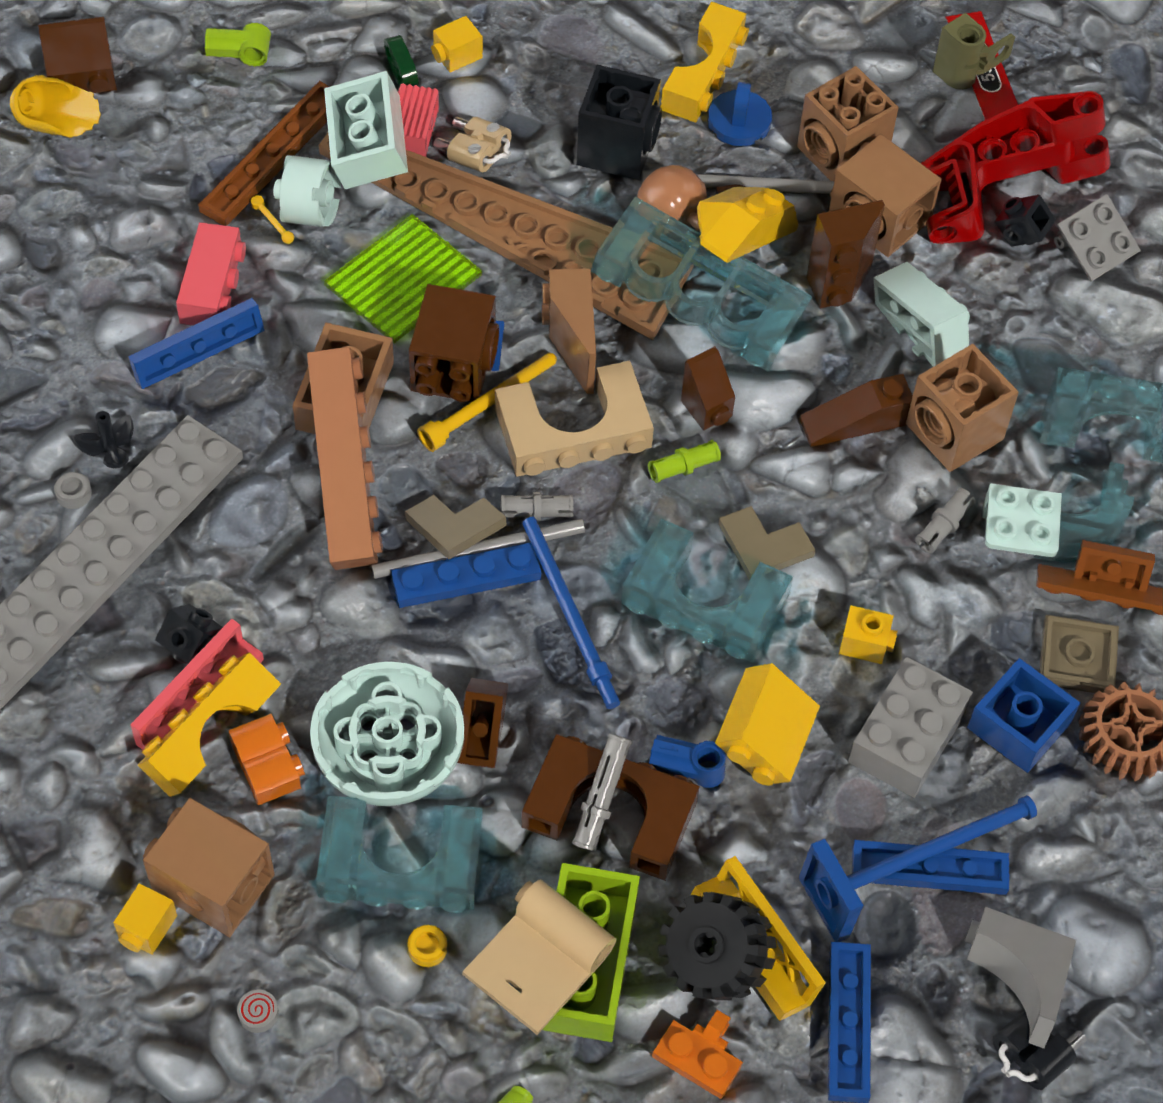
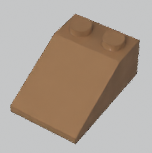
M591 268L549 269V283H542V325H549V339L587 394H594L596 343Z

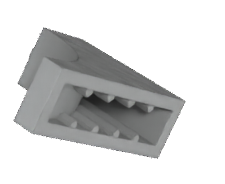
M985 907L980 921L972 919L964 942L971 944L967 960L986 968L1011 988L1022 1003L1030 1027L1028 1043L1045 1048L1056 1022L1076 940Z

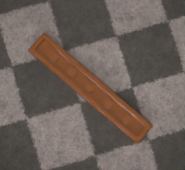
M319 81L198 204L199 212L221 225L227 226L250 203L251 198L256 196L284 167L286 156H295L327 123L324 88L330 86Z

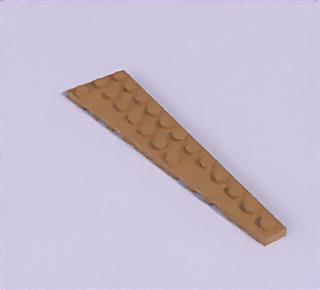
M327 132L319 144V152L331 160ZM406 150L407 173L371 182L548 282L549 269L591 268L593 307L651 340L655 339L694 267L695 258Z

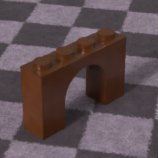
M556 734L522 810L521 828L557 841L573 804L582 794L591 790L604 749L599 750L588 746L583 740L574 736L564 737ZM625 759L616 788L632 795L642 807L645 816L631 851L629 868L666 881L696 807L700 786L694 784L687 777L681 775L671 776L660 772L651 764L645 762L635 763Z

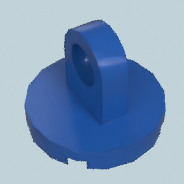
M738 82L737 90L721 93L712 101L708 109V127L711 132L713 130L717 134L716 138L733 146L755 144V140L761 137L762 139L765 138L771 128L772 110L765 99L751 92L750 83Z

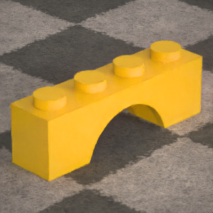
M711 1L699 22L697 45L707 53L708 57L701 63L693 66L674 67L662 89V111L695 123L698 121L702 111H708L712 103L714 89L719 90L723 84L726 67L731 68L734 64L738 45L743 46L746 42L749 28L745 27L747 13Z
M250 652L239 658L235 655L231 656L218 670L222 676L213 685L207 682L193 696L197 701L188 712L184 708L181 709L167 724L171 730L162 739L156 736L142 750L145 758L138 766L168 796L172 797L180 794L206 766L200 749V736L205 722L214 712L228 710L245 716L257 711L281 685Z

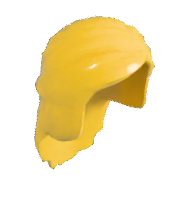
M44 75L26 78L17 85L10 97V108L15 119L25 128L35 132L72 138L92 130L94 124H99L101 117L99 103L97 99H94L93 92H88L58 78L46 77Z

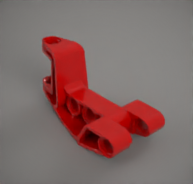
M1086 91L1032 97L1017 106L980 122L921 162L923 166L941 178L939 191H949L952 207L932 215L926 221L930 241L936 244L970 242L981 238L985 232L981 191L992 182L1043 169L1060 184H1067L1105 173L1110 167L1108 140L1102 135H1098L1106 125L1102 96L1097 92ZM963 176L968 178L973 197V203L970 207H968L962 182ZM948 226L947 228L936 230L940 227Z

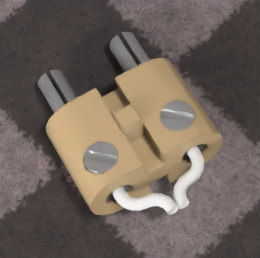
M455 117L452 121L453 127L465 131V134L459 132L451 142L439 137L434 141V148L447 152L448 160L482 173L486 172L499 159H508L511 155V151L508 150L512 136L511 130L479 117H473L469 121Z

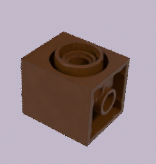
M427 284L409 347L411 391L425 396L436 395L452 398L459 402H473L481 396L486 373L492 370L499 341L495 295Z

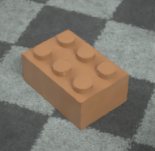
M325 322L314 352L350 347L355 358L360 357L363 379H357L359 392L365 393L367 413L361 414L363 427L368 426L370 428L394 363L393 339ZM307 368L293 403L295 430L316 434L309 368Z

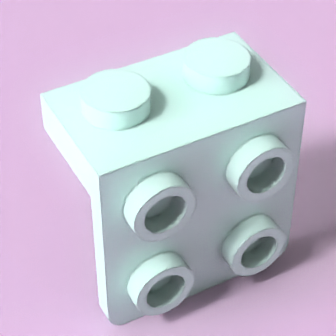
M990 483L982 509V518L986 519L985 545L990 549L1054 557L1059 549L1062 493Z

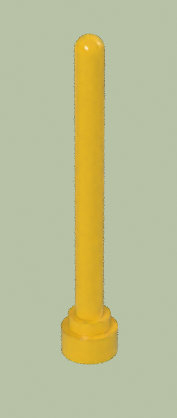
M547 353L442 422L437 420L425 423L417 429L420 441L430 452L436 451L446 444L449 433L495 404V389L531 381L554 366L557 362V357L553 353Z

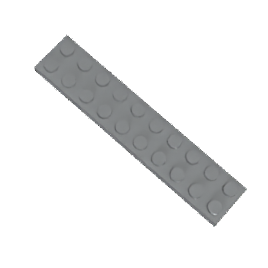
M187 415L0 604V710L243 459L241 449Z

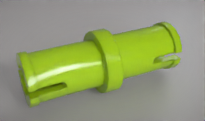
M714 440L689 449L681 447L675 450V454L655 461H649L648 471L650 477L655 483H658L661 480L681 473L684 476L692 474L694 469L720 461V449Z

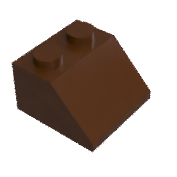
M104 17L38 25L47 77L58 78L93 93L117 90Z

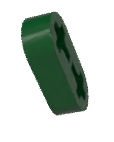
M397 35L384 39L385 53L399 86L402 83L418 86L419 81L416 67L402 36Z

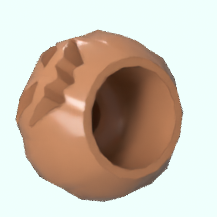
M681 165L664 166L655 170L645 179L637 194L636 208L639 219L652 233L663 238L678 237L683 233H687L691 228H695L700 232L697 206L700 201L707 199L705 184L691 169Z

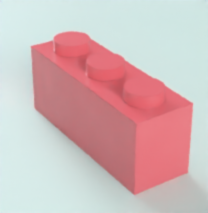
M199 222L176 301L180 324L195 325L231 308V296L229 295L231 289L237 288L239 279L238 262H243L246 254V243L241 242L238 227Z

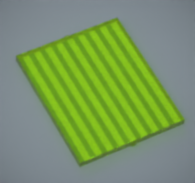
M411 214L324 280V285L384 336L391 337L395 344L415 328L427 284L464 290L482 275V270L452 247L448 241H445L415 215Z

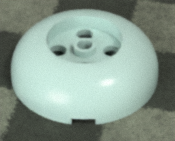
M376 662L342 675L341 681L328 692L325 691L315 707L311 720V745L321 772L343 794L370 805H402L427 796L450 776L463 748L464 719L460 705L449 687L446 689L439 681L434 679L432 673L407 663ZM406 719L415 725L413 728L406 730L403 729L400 721ZM369 721H375L371 731H366L362 728ZM405 752H411L415 757L407 760V758L401 755ZM372 753L375 755L368 761L361 759L365 754Z

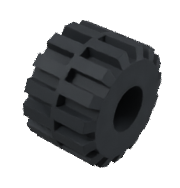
M703 892L702 897L691 895L685 898L686 907L684 908L674 906L668 913L674 919L672 925L662 924L660 935L667 936V944L658 945L660 957L669 958L670 963L663 966L667 977L678 979L675 983L676 987L683 992H692L694 997L732 1001L733 997L744 998L750 995L751 991L749 988L751 986L761 987L767 980L761 974L763 969H772L775 959L769 958L767 955L768 948H776V938L767 936L766 930L772 926L767 917L757 914L760 910L758 907L750 902L742 901V898L715 892ZM712 939L717 941V944L714 946L715 953L709 952V948L713 946Z

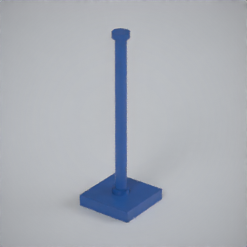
M1026 795L1019 798L1018 803L847 876L826 839H822L811 844L800 872L799 880L834 942H841L850 938L864 906L855 889L1019 819H1032L1037 816V808L1032 798Z

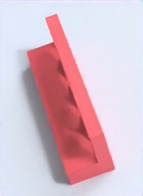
M231 618L130 724L136 746L143 750L156 736L162 739L171 730L167 725L168 722L181 709L184 708L188 712L197 701L193 696L207 682L213 685L222 676L218 670L231 656L235 655L239 658L250 652L260 663L264 660L263 653L243 639L241 626L238 622Z

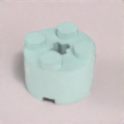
M292 155L286 156L282 179H277L274 184V198L280 200L281 222L317 227L330 226L333 223L340 200L334 198V187L341 188V182L331 166V161Z

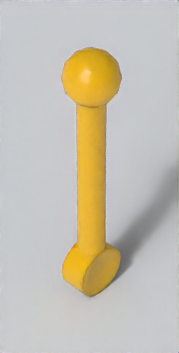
M253 196L251 198L252 208L260 210L282 235L281 239L285 244H291L294 241L293 233L286 231L265 207L262 196Z

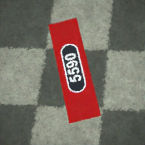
M982 12L967 13L985 30L986 39L984 44L988 47L993 45L994 42ZM962 14L945 17L947 22L950 23ZM1002 62L986 73L976 75L975 83L972 87L985 120L1018 105Z

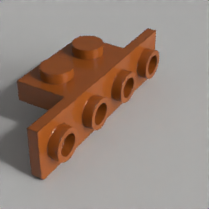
M1082 540L1074 570L1038 564L1036 586L1049 593H1067L1080 596L1088 601L1102 600L1116 603L1123 608L1137 607L1163 615V588L1148 585L1155 563V554Z

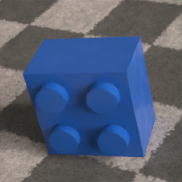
M1019 658L974 707L967 728L1028 773L1072 723L1080 702Z

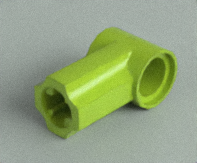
M259 23L247 24L243 30L206 28V56L240 58L244 64L254 67L264 65L267 62L271 32L265 25Z

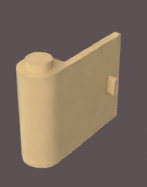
M541 879L535 883L528 881L522 886L515 897V900L518 902L516 915L462 972L463 976L536 1035L541 1032L603 963L617 941L613 935Z

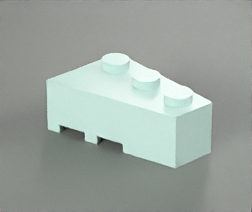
M905 262L874 277L875 305L899 334L906 332L915 344L912 347V351L917 357L924 355L934 367L969 346L968 322L970 315L967 308L947 294L942 287H938L928 279L922 271H918L910 263Z

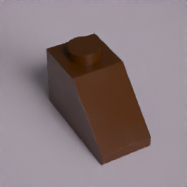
M715 346L686 360L681 402L703 431L714 425L720 426L726 423L733 416L735 402L734 391L720 353Z
M471 678L465 692L463 709L464 743L457 763L495 768L504 722L508 683Z

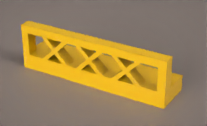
M734 856L727 859L718 875L695 886L691 895L702 897L703 892H715L742 898V901L750 902L760 909L758 911L760 916L768 918L772 927L767 929L766 933L767 936L776 938V948H768L767 957L775 959L772 969H763L761 974L767 980L761 987H756V989L777 1019L781 1021L809 1007L826 982L737 857ZM731 876H733V878L738 883L739 890L736 888V886L730 879ZM777 940H778V941L780 942V944L782 945V947H783V952H782V951L780 950V948L778 947ZM800 972L802 973L806 981L809 983L808 988L802 981Z

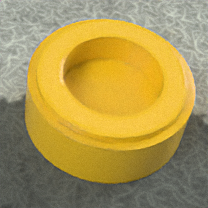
M422 925L414 929L409 935L407 942L408 954L414 963L422 967H432L443 961L447 954V938L440 928L433 925Z

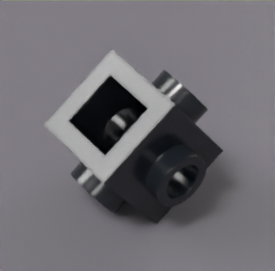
M1038 194L1009 199L1003 205V210L994 222L1012 247L1041 242L1056 221V218L1041 195Z
M187 604L169 609L155 641L171 651L173 658L179 662L189 664L223 627L212 620L213 617L209 612Z

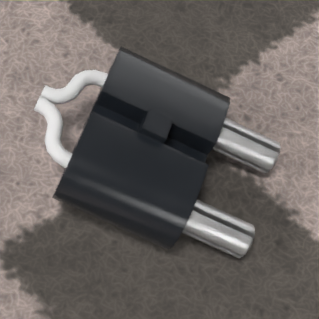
M1025 1010L996 1033L992 1039L993 1045L1004 1063L1001 1071L1008 1078L1017 1076L1037 1090H1043L1075 1063V1051L1086 1042V1036L1082 1035L1081 1031H1076L1066 1040L1059 1033L1055 1036L1050 1033L1045 1048L1028 1043L1030 1027ZM1015 1062L1021 1069L1019 1071L1009 1070L1010 1065Z

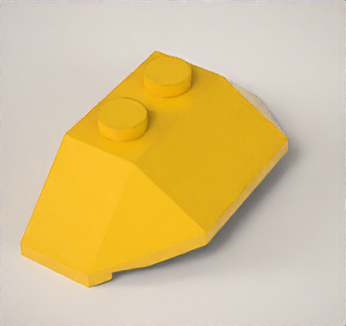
M733 187L700 201L697 206L698 225L701 232L700 245L726 263L795 232L799 226L795 206L787 201L782 193L769 188Z

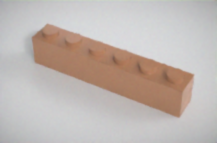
M350 347L308 352L307 359L329 561L335 570L377 564V553H383V544L380 531L374 530L373 518L379 517V509L376 496L370 495L369 483L375 482V474L372 461L366 460L365 448H371V439L368 426L363 427L361 414L367 413L365 393L359 392L357 379H363L360 357L355 358Z

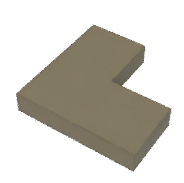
M432 495L405 511L406 521L448 559L453 558L507 526L506 516L485 498L478 500L455 514L435 495Z
M752 506L719 518L718 525L750 581L815 556L816 550L800 522L767 534Z

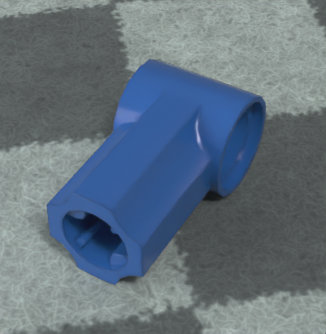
M657 735L652 746L649 764L653 765L658 771L691 778L699 786L713 788L722 783L725 778L726 754L714 741H704L695 744ZM705 761H712L717 765L713 768H705L700 764Z

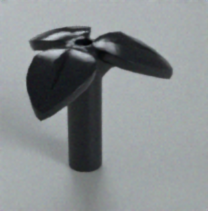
M100 411L95 416L99 435L96 433L76 434L73 436L74 443L78 449L90 456H97L105 451L104 465L115 469L121 468L128 463L129 456L126 451L117 448V446L130 443L134 429L133 420L130 415H126L112 425L109 413Z

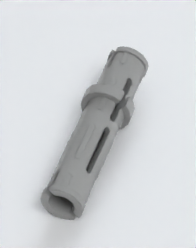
M608 733V739L587 801L582 802L580 808L583 813L572 844L587 850L596 851V845L604 821L610 818L612 812L609 810L632 740Z

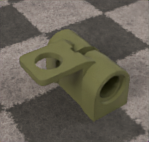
M964 13L942 27L933 72L952 88L959 90L968 89L975 83L976 75L986 73L1011 55L1015 36L1010 33L988 47L984 44L986 32L983 27L967 13ZM1003 46H1005L1004 49H1003V51L1000 53V55H998L997 57H995L996 54H997V52H998Z

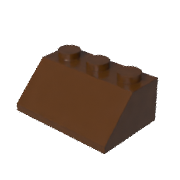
M883 200L817 214L806 278L820 309L829 306L838 307L851 302L871 270L885 206Z

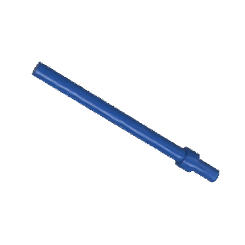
M526 518L522 525L588 666L586 673L593 686H597L606 708L613 709L619 706L621 702L610 681L612 674L606 662L601 661L536 518Z

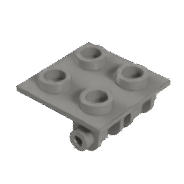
M1108 194L1057 224L1059 231L1054 238L1055 245L1060 249L1063 247L1066 249L1071 248L1090 282L1141 251Z

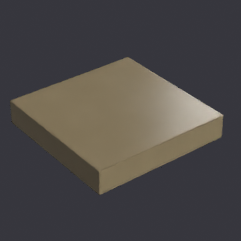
M1046 615L1043 623L1039 673L1060 688L1096 693L1099 690L1104 693L1105 688L1110 684L1115 687L1119 626Z

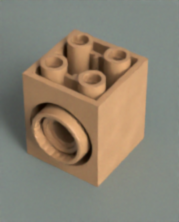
M855 66L805 94L797 147L830 181H834V171L839 163L853 157L865 142L873 141L880 134L892 142L899 107Z
M880 134L873 141L865 142L849 160L841 161L834 171V186L830 193L829 211L883 200L885 206L876 249L886 257H889L926 226V221L934 212L941 178Z
M971 344L918 376L906 425L949 472H952L1004 440L1019 391L974 344Z
M191 798L187 800L182 808L178 807L172 812L168 819L166 830L159 839L154 838L148 844L143 855L144 866L152 890L172 899L174 905L229 938L275 876L269 843L257 837L238 821L230 817L221 816Z

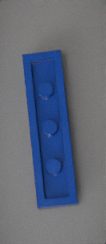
M250 298L128 356L136 382L141 389H144L265 331L259 306L253 298Z
M531 543L391 570L399 608L541 580L542 574L537 555Z
M854 840L852 845V873L918 845ZM951 848L872 883L1007 895L1009 891V853Z
M831 942L829 947L828 1101L869 1103L871 1080V944Z

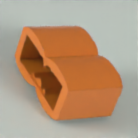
M272 714L228 730L231 745L258 806L301 789L300 776L305 775L298 755L293 754L290 756L285 746L290 743V738L283 722L276 724Z

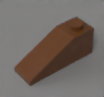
M904 374L871 380L800 415V422L810 447L906 426L913 395Z

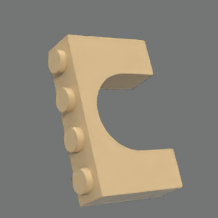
M630 361L597 367L595 388L604 417L594 427L580 432L561 431L546 423L539 414L529 382L495 389V411L516 477L538 475L546 470L560 467L570 468L578 463L592 460L603 461L615 455L639 453L647 448H652L654 427Z

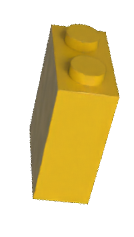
M773 663L745 668L715 744L727 753V757L731 761L740 764L747 770L757 783L770 786L776 783L791 782L820 705Z

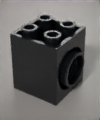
M596 65L579 110L576 165L640 180L649 152H652L656 144L661 125L662 107L659 106L661 79Z

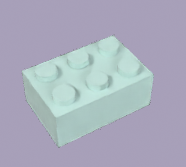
M384 71L324 88L331 166L343 187L349 189L407 173L408 165L400 95L388 72Z

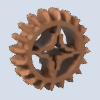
M1126 682L1120 684L1118 689L1110 684L1105 688L1104 693L1098 690L1093 695L1092 700L1085 704L1084 713L1079 719V727H1081L1079 740L1085 742L1083 753H1094L1092 765L1102 762L1105 765V774L1111 772L1112 769L1118 771L1119 780L1125 778L1127 773H1130L1135 782L1141 778L1142 774L1150 779L1155 776L1157 771L1163 772V699L1157 700L1155 698V688L1145 693L1142 691L1141 683L1136 685L1134 690L1130 689ZM1119 712L1118 718H1112L1110 722H1102V718L1106 715ZM1151 740L1158 741L1156 747L1141 752L1143 744H1148Z

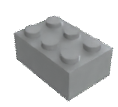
M906 657L853 742L848 763L916 798L964 717L973 691Z

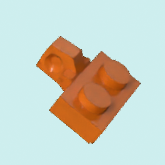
M716 1010L706 1028L697 1024L693 1031L673 1020L652 1053V1058L719 1099L723 1098L743 1064L741 1060L725 1051L729 1042L722 1039L730 1025L728 1023L731 1017L719 1010Z

